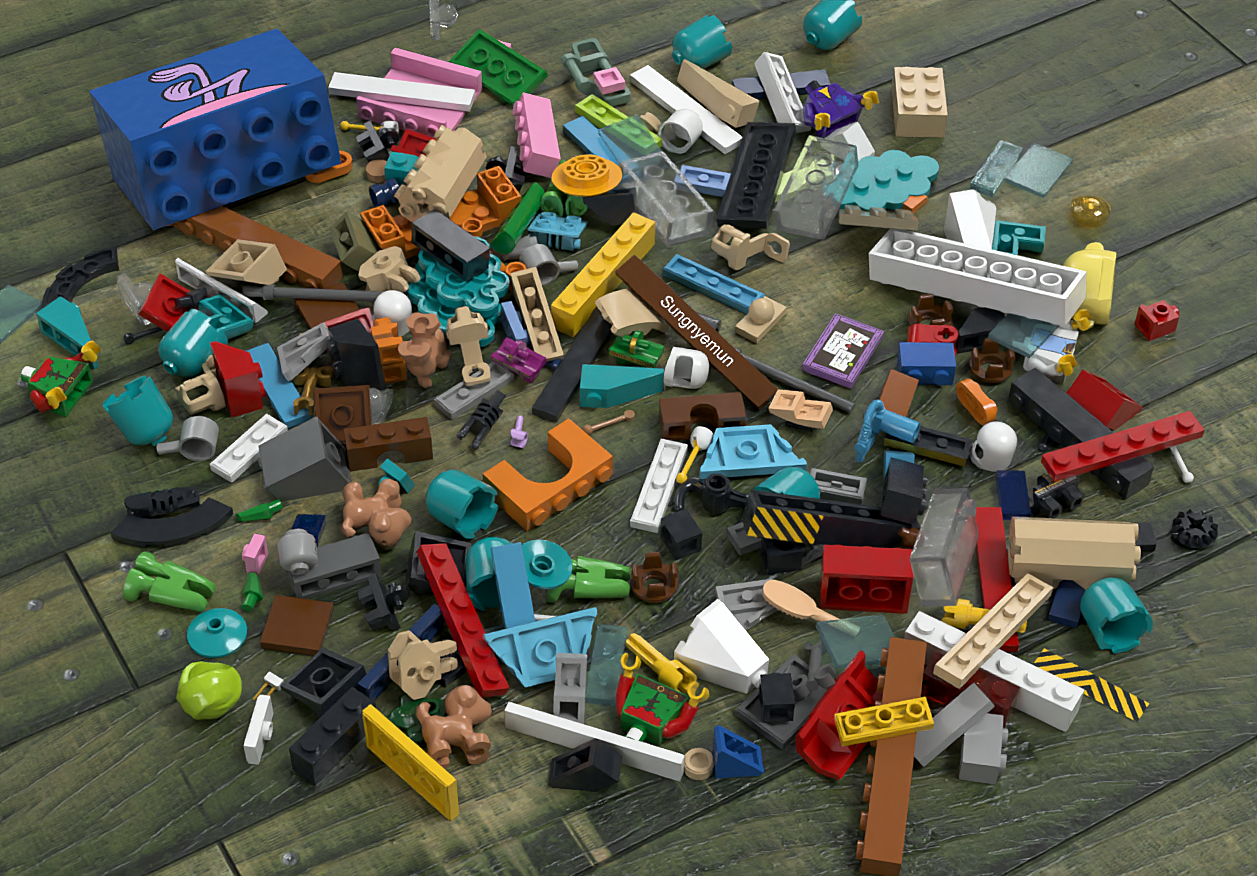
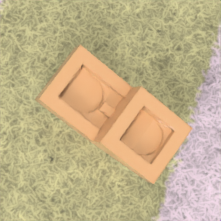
M777 390L768 408L770 413L782 419L818 429L825 428L833 411L831 402L805 400L803 392Z

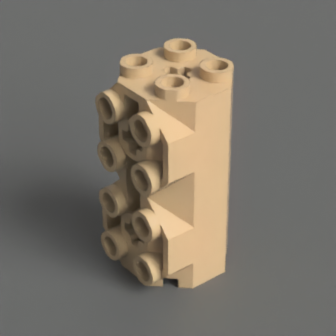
M441 125L433 136L437 140H430L422 151L426 156L421 154L413 165L417 168V171L411 169L403 181L407 185L402 184L395 193L394 197L400 203V214L411 222L416 221L434 209L450 218L487 158L486 153H483L481 149L483 146L482 140L466 128H458L456 131H451V128Z
M1030 517L1011 518L1009 529L1011 543L1010 548H1008L1009 575L1014 578L1016 584L1027 573L1052 586L1053 589H1056L1062 580H1073L1085 590L1092 583L1108 577L1119 578L1127 583L1135 582V564H1139L1141 558L1140 546H1135V541L1138 539L1137 523Z

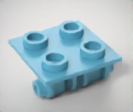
M543 212L538 214L529 226L528 231H534L530 232L529 235L530 237L536 236L538 244L547 246L548 242V247L550 248L553 245L554 235H556L557 249L560 248L562 237L561 249L574 251L575 249H580L581 239L577 238H579L587 226L588 221L581 220L578 216H567L564 218L557 217L552 212Z

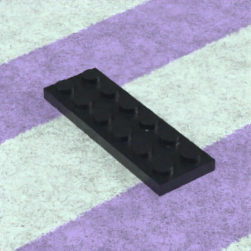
M747 122L716 218L717 227L730 225L738 228L767 229L796 134L795 123Z

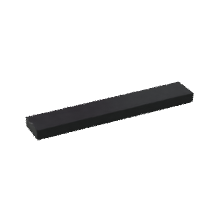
M597 306L533 405V415L558 422L580 386L582 364L593 365L612 335L611 327L613 325L604 319Z

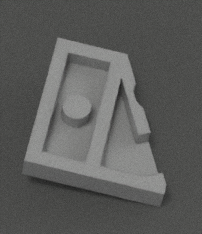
M324 322L277 347L282 373L288 382L328 348L326 341L330 337L328 327Z
M773 579L716 586L715 588L716 600L719 599L723 602L746 631L777 611L776 607L773 608L772 604L769 605L768 601L765 602L762 594L764 584Z

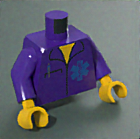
M814 80L805 88L809 95L803 107L804 124L813 127L818 137L822 139L829 136L836 129L858 122L863 107L870 110L873 104L879 103L878 94L876 91H868L863 95H855L844 90L836 83L822 88L817 80Z

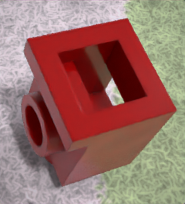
M1165 300L1146 307L1142 304L1138 308L1134 325L1149 341L1176 332L1180 316L1179 310L1175 305L1169 306Z

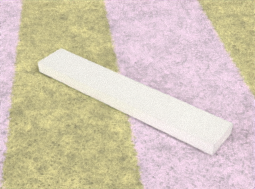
M649 65L630 74L631 83L673 114L680 109H690L697 113L703 124L700 136L722 153L727 154L740 146L742 141L741 135Z
M334 72L328 87L329 94L361 96L372 100L470 112L475 98L474 89Z
M508 702L505 708V728L572 749L596 738L622 755L621 764L677 781H681L683 776L685 756L683 754L512 702Z

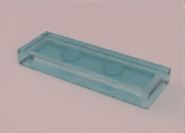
M1000 140L971 181L970 189L993 197L1021 157L1023 148Z
M598 624L586 691V703L616 706L615 693L622 670L621 657L625 651L627 627Z

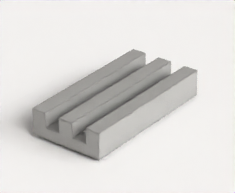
M815 468L811 469L810 475L816 479L815 481L820 489V498L862 504L867 478Z

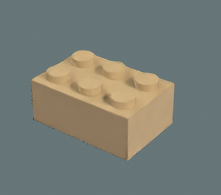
M894 67L891 91L896 137L944 138L948 114L942 68Z

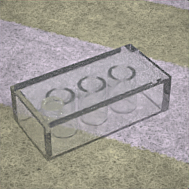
M814 136L808 137L774 209L777 230L825 240L859 166L857 145Z
M663 151L620 162L619 167L622 171V179L617 187H636L639 214L655 221V234L665 246L710 235L714 210Z
M968 488L934 489L910 557L922 607L957 606L979 537L975 518L976 503L974 499L970 498Z

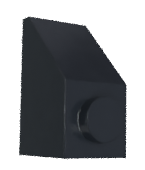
M636 187L617 188L602 195L583 197V203L610 225H619L621 227L633 212L639 214Z
M987 307L974 309L958 332L956 342L957 354L971 352L973 348L980 350L985 338H998V346L1007 345L1011 326L1004 313Z
M592 739L552 758L548 785L552 788L598 792L619 782L622 755L598 739Z

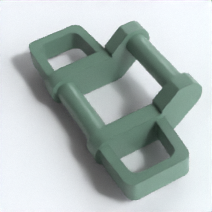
M596 38L574 42L572 44V53L564 54L561 57V63L570 71L580 93L587 96L593 94L610 106L631 101V92L626 85L625 89L619 90L622 94L610 97L607 94H602L593 80L583 76V72L602 68V70L612 68L609 63V57L603 51ZM594 49L596 52L595 54L580 57L579 52Z

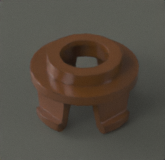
M932 294L919 296L917 307H911L908 318L909 327L914 324H920L926 319H931L929 325L952 326L951 313H953V307L948 300L940 307L934 305Z
M985 338L980 350L973 348L969 369L976 378L988 383H1000L1011 377L1014 369L1013 361H1015V352L1012 347L1008 348L1005 353L999 350L998 338ZM991 363L986 371L981 368L982 365Z
M660 552L645 553L644 563L638 567L637 565L632 566L631 590L638 598L646 602L658 603L670 599L678 589L677 564L673 562L668 566L662 563ZM649 579H659L663 582L649 584L648 589L644 587V583Z

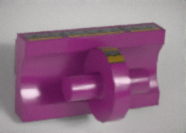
M507 337L501 347L491 355L492 361L517 373L529 383H533L540 375L541 368L547 362L546 357L527 348L525 342L521 340L515 342Z

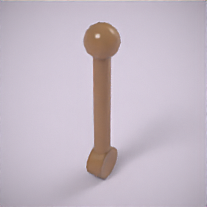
M626 410L624 415L592 426L585 425L582 430L590 435L594 430L624 420L633 421L635 413L632 410Z

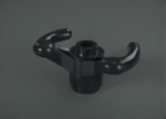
M712 474L705 480L699 477H689L676 491L674 510L679 512L685 509L684 501L689 491H695L700 495L704 509L713 514L723 513L729 507L745 508L749 494H744L730 488L729 479L722 474ZM742 519L736 522L734 525L742 523Z

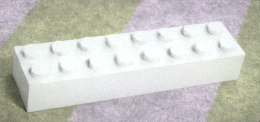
M890 228L869 252L870 280L932 294L933 296L937 295L954 301H962L979 307H987L1003 313H1012L1028 319H1037L1053 325L1066 326L1086 298L1087 271L903 229Z

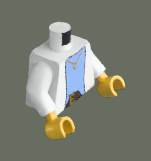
M1086 309L1078 310L1073 316L1075 321L1069 320L1066 326H1036L1031 339L1015 335L1012 344L1014 352L1026 354L1023 368L1027 371L1037 368L1051 381L1063 385L1066 376H1070L1073 373V367L1077 366L1073 356L1079 333L1077 328L1082 331L1089 329V320L1091 319L1089 312Z

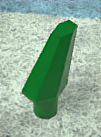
M276 499L268 504L261 503L235 514L238 521L268 520L273 517L272 514L282 510L283 506L280 500Z
M253 572L248 573L242 593L245 599L241 607L248 612L253 610L256 602H260L264 598L259 577Z

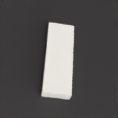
M265 414L210 463L211 471L232 483L260 458L258 445L288 431L287 425Z

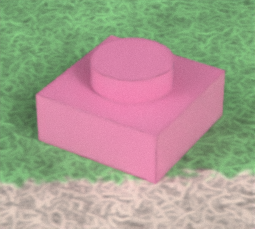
M616 67L594 72V81L602 94L625 89V80Z
M254 534L250 544H246L243 549L242 560L245 561L247 574L253 572L259 575L268 556L266 537L263 535Z

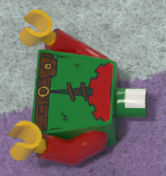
M94 341L87 342L82 347L81 353L75 357H47L37 369L29 366L24 367L21 373V381L27 383L30 399L40 412L45 413L51 410L63 417H67L93 383L89 363H94L98 358L96 354L101 352V348Z
M628 653L623 654L621 665L625 670L624 674H620L615 693L616 713L621 718V728L627 732L625 737L640 742L645 740L654 745H661L666 739H671L686 732L699 710L698 703L704 702L709 698V690L705 687L699 696H695L699 683L692 682L688 686V695L641 674L633 677V672L637 671L641 666V660L636 656L635 664L632 667H627Z

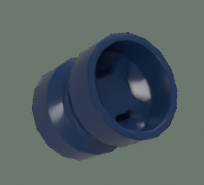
M394 178L386 180L382 185L374 184L369 186V195L374 207L381 205L386 207L388 203H399V200L394 197L399 189V185Z

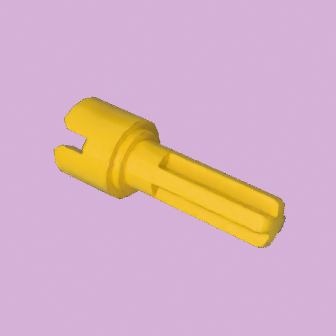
M946 597L943 607L946 613L942 618V622L954 628L966 629L970 624L976 625L990 610L973 607L970 600ZM1027 621L1016 632H1025Z
M632 633L625 641L626 647L658 674L659 683L679 692L681 690L687 693L688 686L692 682L697 681V676L679 660H668L641 636Z

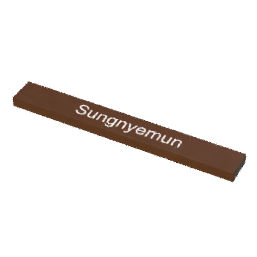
M635 254L615 271L616 276L694 350L703 352L707 356L709 364L733 387L741 392L759 411L774 398L778 389Z

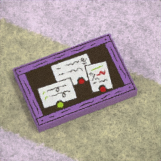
M835 313L804 361L802 371L852 389L883 339L884 331Z

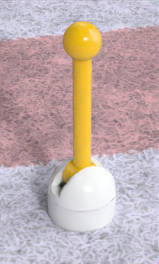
M347 121L340 123V128L343 131L348 129L367 131L364 125L349 124ZM385 121L380 127H374L376 132L379 133L383 128H393L399 132L396 121Z
M698 426L693 430L690 443L694 449L682 472L676 476L678 483L682 484L687 480V473L698 451L706 450L712 444L714 434L708 428Z

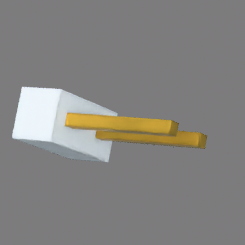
M268 672L264 677L265 684L253 697V700L255 701L268 685L273 688L267 696H270L275 689L280 691V685L284 683L283 679Z

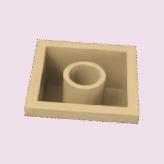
M237 239L206 270V273L209 276L270 285L276 283L287 268L275 244Z

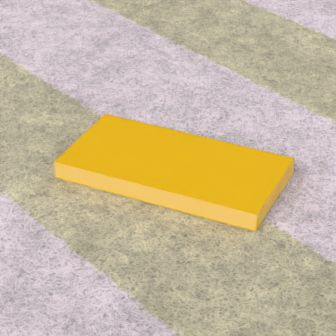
M371 704L362 710L367 748L448 820L452 821L459 815L456 779Z

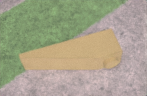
M686 59L682 61L677 82L715 116L735 128L754 121L759 100Z
M533 267L510 273L513 293L525 329L529 333L533 351L546 357L547 362L563 358L564 354L537 268Z

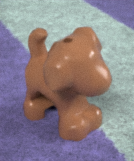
M412 313L406 319V324L413 335V340L400 343L398 351L399 355L406 361L408 370L418 377L420 386L427 389L432 386L430 375L435 372L436 368L444 369L448 366L451 352L447 349L445 336L439 328L441 323L436 314Z
M384 479L380 482L376 495L368 498L363 497L362 487L359 483L351 482L347 484L342 492L345 506L343 508L344 521L340 528L341 533L347 538L353 537L356 533L355 529L369 525V534L375 544L385 550L396 547L404 532L410 527L412 519L406 510L400 508L402 500L399 494L400 487L398 482Z
M462 685L446 695L445 711L448 715L447 717L430 716L428 711L431 705L427 702H422L416 707V716L422 725L423 738L427 743V754L444 769L450 764L449 754L452 753L450 746L461 748L468 762L473 765L480 764L489 758L490 740L484 732L475 733L473 725L488 720L491 717L492 709L491 705L481 698L473 687Z

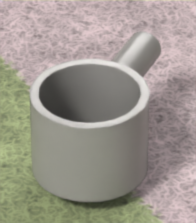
M543 244L528 247L519 257V262L523 263L526 269L537 268L542 286L553 282L559 275V272L578 270V262L576 260L557 262L549 248Z
M202 416L190 417L183 423L180 440L157 444V452L159 455L180 452L190 460H209L215 454L219 427L209 418Z

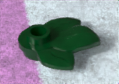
M404 694L398 698L400 706L392 710L387 719L397 728L407 729V737L415 744H418L425 740L422 734V725L416 716V707L422 702H427L431 705L429 711L434 710L428 712L430 716L446 717L447 713L445 711V703L441 699L424 697L413 700L408 694Z

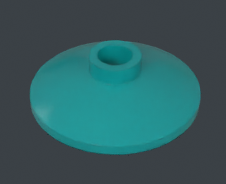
M531 540L522 544L529 585L541 589H553L562 586L568 581L572 573V561L568 553L561 546L547 540Z
M215 608L202 612L192 620L187 630V640L191 649L207 658H222L233 654L244 644L247 637V625L243 617L237 612L225 608Z

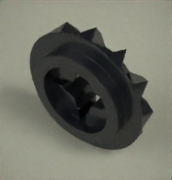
M1189 509L1186 513L1179 512L1171 525L1174 537L1183 545L1191 548L1208 547L1215 542L1218 536V524L1213 523L1212 516H1204L1202 511L1194 513ZM1192 525L1195 527L1199 525L1201 526L1200 530L1197 528H1194L1192 530L1190 529V526Z

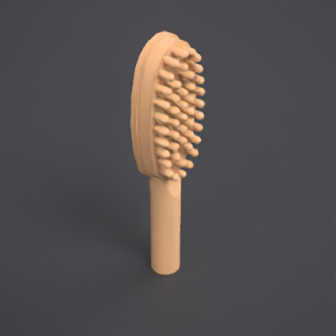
M769 580L764 584L762 594L765 602L768 601L769 605L772 604L773 608L776 607L782 613L785 612L786 615L790 614L791 617L795 616V618L799 617L801 620L811 617L852 639H855L858 634V628L817 608L814 600L796 587L777 580Z

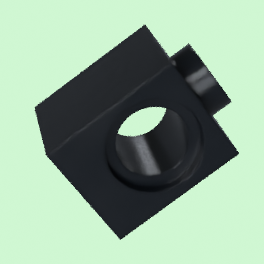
M687 509L670 513L661 518L660 537L675 560L702 550V531Z
M761 538L760 556L767 575L801 570L802 558L806 557L805 544L802 542H784L778 539Z
M773 672L760 675L759 700L762 723L793 721L795 699L791 673Z

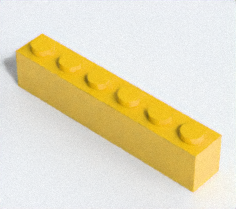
M634 212L551 304V316L556 330L574 338L596 308L595 302L599 298L614 292L621 284L622 280L616 276L615 271L634 254L641 260L654 246L655 221Z

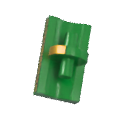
M637 330L633 336L625 334L624 337L617 335L615 343L609 349V355L615 357L616 364L623 366L630 365L632 362L642 368H655L664 352V346L644 340V333Z

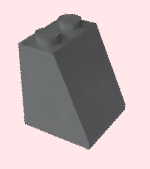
M318 417L258 445L260 452L258 463L264 475L262 479L263 487L268 494L272 493L280 502L343 491L347 484L352 482L344 445Z

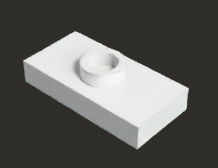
M259 695L244 742L248 764L259 765L265 741L270 740L272 736L273 722L271 721L274 713L271 697L267 695Z

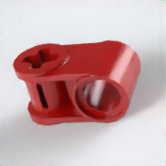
M914 324L908 328L906 342L953 343L956 356L957 348L955 341L958 338V331L950 325Z

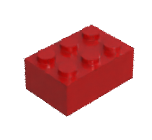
M824 545L819 578V609L907 614L914 578L913 550L874 548L869 546Z

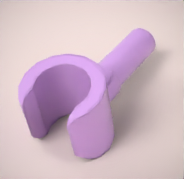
M522 416L517 417L516 426L511 430L512 439L510 441V445L520 448L525 447L528 439V433L522 431L524 420Z

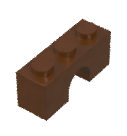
M741 392L659 399V422L662 439L670 441L690 440L691 426L698 422L710 423L715 429L746 426V413Z
M427 417L344 429L350 472L378 468V457L387 451L401 452L404 455L405 463L433 459L432 439Z

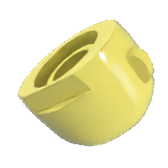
M1097 242L1088 244L1085 250L1073 253L1063 264L1066 267L1087 271L1086 298L1077 311L1086 309L1091 316L1089 329L1094 324L1105 325L1109 323L1117 253L1104 250L1103 245Z

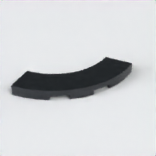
M117 247L105 248L84 256L85 259L74 265L70 263L55 276L56 280L52 285L47 287L42 299L41 310L60 296L71 303L76 293L85 284L106 273L119 271Z
M208 497L195 509L172 518L146 519L127 514L112 530L111 537L115 541L136 547L146 548L147 545L177 546L188 543L189 539L203 533L207 535L216 530L233 515V509Z

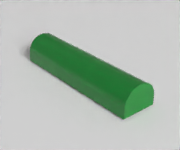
M533 183L521 196V201L511 211L491 242L490 247L498 253L508 254L514 250L541 207V197L545 191L539 184Z

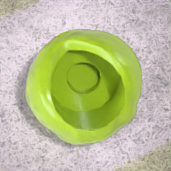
M202 661L191 663L182 671L176 700L184 712L195 720L221 717L228 713L239 701L242 692L241 677L236 669L230 665Z

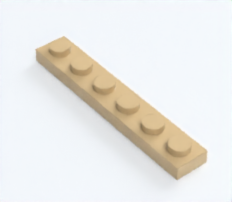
M1027 573L935 664L933 674L960 689L1051 596L1053 587Z

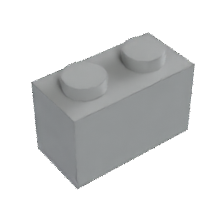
M986 713L962 734L959 766L960 780L996 785L998 774L1005 772L1007 755L1001 754V747H1006L1008 729L1003 728L1004 716Z

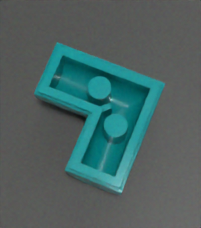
M995 220L991 250L1017 255L1018 250L1043 253L1046 227Z
M219 294L199 301V311L212 319L209 324L216 331L222 329L227 339L251 331L254 321Z

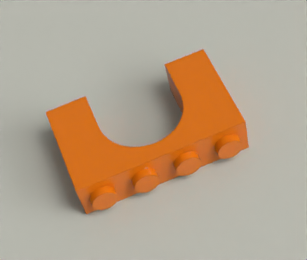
M569 418L548 431V451L570 470L562 479L551 483L533 482L523 477L505 460L482 474L483 482L493 487L498 493L495 495L494 502L526 531L541 525L548 517L557 511H562L569 503L578 497L586 495L590 489L599 483L607 481L613 475V456Z

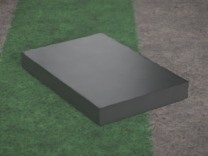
M793 654L775 672L791 673L792 679L802 674L808 677L809 665ZM819 685L817 690H812L801 699H797L794 695L795 709L793 721L762 723L759 687L736 709L735 716L783 750L796 737L808 720V715L828 688H822Z

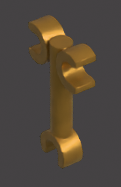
M323 366L318 369L306 367L293 378L294 385H304L302 396L293 402L295 415H298L299 410L304 408L309 410V415L314 414L313 389H315L316 383L320 386H331V378H333L331 366Z

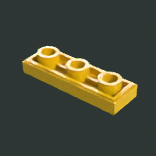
M926 697L834 715L835 725L842 746L934 728V721Z

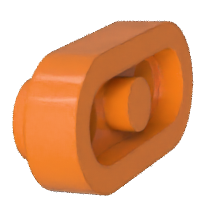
M339 151L341 164L307 175L305 178L310 182L321 183L350 172L353 167L352 157L348 152Z
M969 378L956 384L957 397L975 420L981 425L995 421L998 412L997 406L981 390L979 384Z

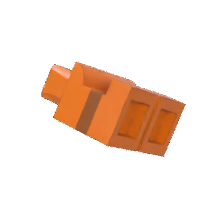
M389 317L375 319L374 326L371 327V336L378 344L385 384L407 380L405 360L399 355L398 346L403 340L402 336L398 335L397 322L391 323Z

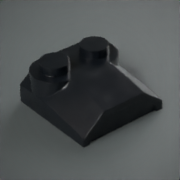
M415 531L408 558L406 577L408 587L417 594H428L432 591L416 552L420 545L446 543L467 590L465 559L472 543Z
M322 647L317 654L285 683H282L280 687L289 695L312 707L314 714L321 718L351 687L358 690V683L367 673L363 665Z

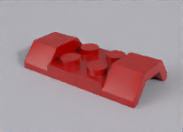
M862 650L858 651L846 669L839 673L834 680L835 684L828 688L796 735V751L817 773L836 780L844 776L867 742L842 746L835 725L834 715L874 707L876 700L882 701V693L877 692L878 680L865 667L866 654Z

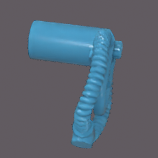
M874 400L867 407L857 443L854 446L857 452L855 456L858 463L863 462L866 453L874 444L880 431L914 443L920 431L921 423L888 411L881 400Z

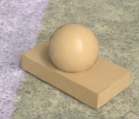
M766 296L758 298L751 303L749 313L735 326V333L757 344L786 314L787 307Z

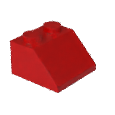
M216 341L211 342L216 378L231 418L263 409L262 397H265L266 393L262 381H259L260 378H263L259 362H253L250 352Z
M1084 369L1066 392L1102 424L1113 430L1118 429L1143 409V406L1107 380Z

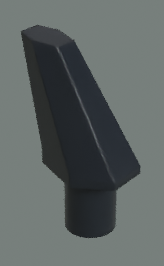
M205 287L186 292L185 297L175 299V305L178 309L185 307L189 310L196 309L199 301L207 297L208 291Z

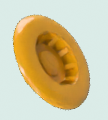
M590 154L572 157L556 167L552 173V182L558 190L577 197H592L605 194L613 190L622 179V171L617 164L600 156Z

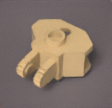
M396 246L380 250L360 266L358 275L360 280L367 282L365 291L385 292L396 290L404 293L409 289L408 282L416 283L420 280L417 270L407 265L402 249Z
M410 630L398 633L388 649L389 677L413 700L426 697L434 682L441 679L442 673L449 672L450 670L453 671L457 668L458 665L455 658H440L449 653H454L457 650L456 642L443 640L442 642L430 643L428 640L421 641Z

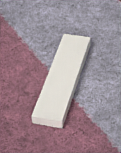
M665 439L660 440L630 520V527L658 533L661 526V518L664 517L676 484V476L680 473L688 444Z

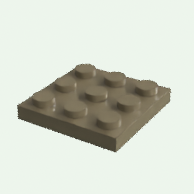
M844 205V209H839L838 212L839 224L918 230V219L910 212L911 210L895 209L894 214L887 213L885 208L870 207V211H861L860 206Z

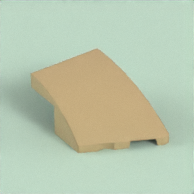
M630 288L612 292L595 302L604 319L613 325L611 331L615 335L624 337L625 334L630 335L632 331L637 330L642 331L646 335L652 328L665 333L670 328Z

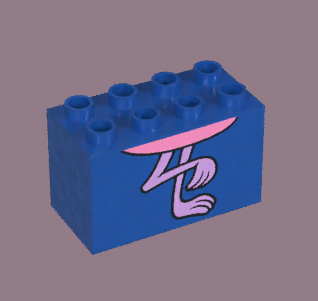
M278 29L89 91L112 178L152 230L341 164L324 74Z

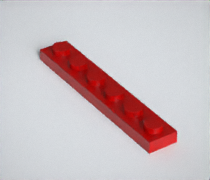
M1187 411L1042 454L1041 463L1052 480L1056 482L1202 438L1205 430L1193 413Z
M447 544L420 545L416 553L452 637L456 642L475 690L481 698L505 695L509 690L508 683L494 651L483 639V634L486 633Z

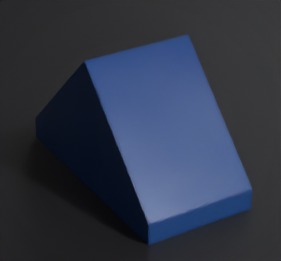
M720 725L714 727L712 755L715 761L716 779L760 776L764 773L760 746Z

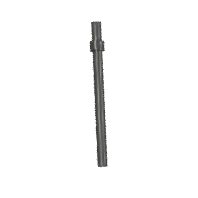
M264 284L263 287L243 286L242 288L243 296L263 297L264 300L296 298L375 302L376 298L384 292L276 287L275 284Z
M734 347L761 374L823 402H831L832 406L850 414L854 410V403L742 354V350Z

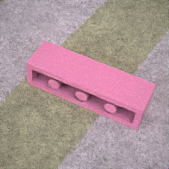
M523 92L520 100L516 101L513 106V115H515L516 119L515 130L518 132L517 144L520 145V160L523 163L524 172L552 178V173L558 166L561 158L550 99Z

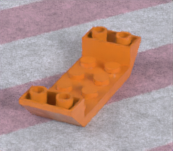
M500 166L476 174L477 189L465 192L449 218L452 222L462 228V223L466 219L476 218L482 222L483 232L497 228L503 223L521 201V195ZM384 205L360 213V217L382 249L393 246L402 249L406 259L419 255L421 249L411 243L412 222L402 215L391 217Z

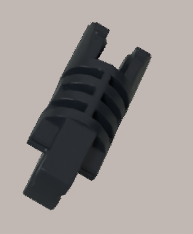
M497 390L489 401L483 398L456 437L462 440L470 431L476 435L471 447L475 450L478 449L492 426L502 415L503 410L499 406L506 395Z
M175 487L170 490H156L155 492L135 494L124 499L127 514L140 518L155 517V515L161 516L163 514L168 515L173 512L180 513L201 505L198 487Z

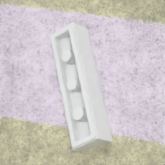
M763 52L754 64L777 122L795 123L796 133L810 131L811 126L804 124L803 106L783 57Z
M177 258L175 260L178 279L195 289L205 287L208 291V297L222 295L251 318L254 323H257L268 313L267 310L254 301L181 259Z

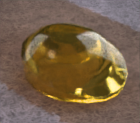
M1096 194L1079 195L1072 200V216L1084 227L1097 228L1108 221L1111 213V204L1106 198Z

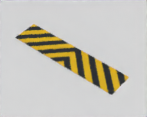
M1045 648L1033 663L1034 666L1084 689L1083 694L1138 722L1149 705L1148 702Z

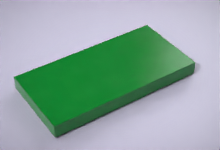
M478 29L448 61L449 63L481 71L482 87L512 107L516 101L520 100L523 92L532 94L548 77L546 70L481 29Z

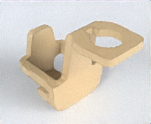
M730 225L721 226L717 234L712 238L711 244L712 250L727 259L728 266L735 270L743 268L748 257L763 250L769 257L783 263L787 260L790 246L788 240L776 233H764L750 239L749 234H745ZM731 236H732L733 239H732L731 245H727L726 243H727L728 241H730ZM777 241L782 247L781 254L776 253L772 246L769 245V242Z
M467 306L459 307L455 310L454 317L447 320L446 334L450 345H461L465 367L462 369L464 382L467 386L489 382L491 380L490 368L488 364L483 362L479 344L480 339L488 338L487 323L484 322L480 313L471 312ZM478 368L479 371L484 372L480 377L474 378L469 376L473 372L472 369Z
M212 355L202 365L203 375L192 380L189 379L175 388L179 401L190 415L206 409L218 411L226 407L215 370H210V367L214 366ZM200 385L208 387L209 391L207 394L190 401L186 394V391Z

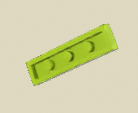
M593 94L575 105V113L584 116L589 122L645 158L662 147V138Z

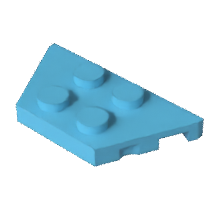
M771 424L716 428L712 444L709 446L704 464L700 468L699 477L700 479H707L710 475L716 473L726 477L775 474L787 467H799L806 470L807 462L804 458H797L792 452V446L779 436V432Z
M593 607L483 634V639L523 687L555 680L557 653L586 654L590 646L591 630L594 617L597 615V608Z

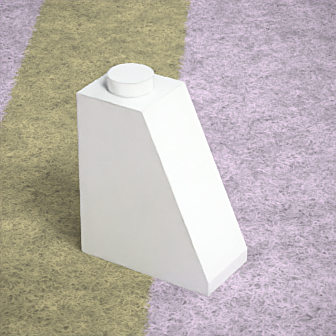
M975 190L950 193L944 225V233L947 239L992 249L996 216L995 204L983 199Z
M717 599L696 616L690 625L694 629L689 634L687 642L680 641L676 647L674 660H679L698 679L747 694L753 688L759 687L761 674H768L769 659L723 602Z

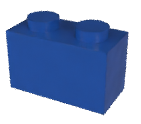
M899 342L897 355L898 372L919 380L917 385H953L956 370L953 343Z

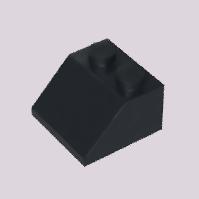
M357 318L328 328L330 339L326 342L330 354L334 357L331 367L335 377H340L346 386L370 385L371 390H385L386 385L378 344L361 321Z

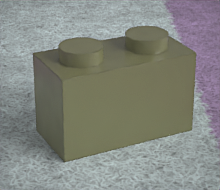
M346 211L330 227L341 262L351 268L360 271V266L378 252L374 237L364 221Z

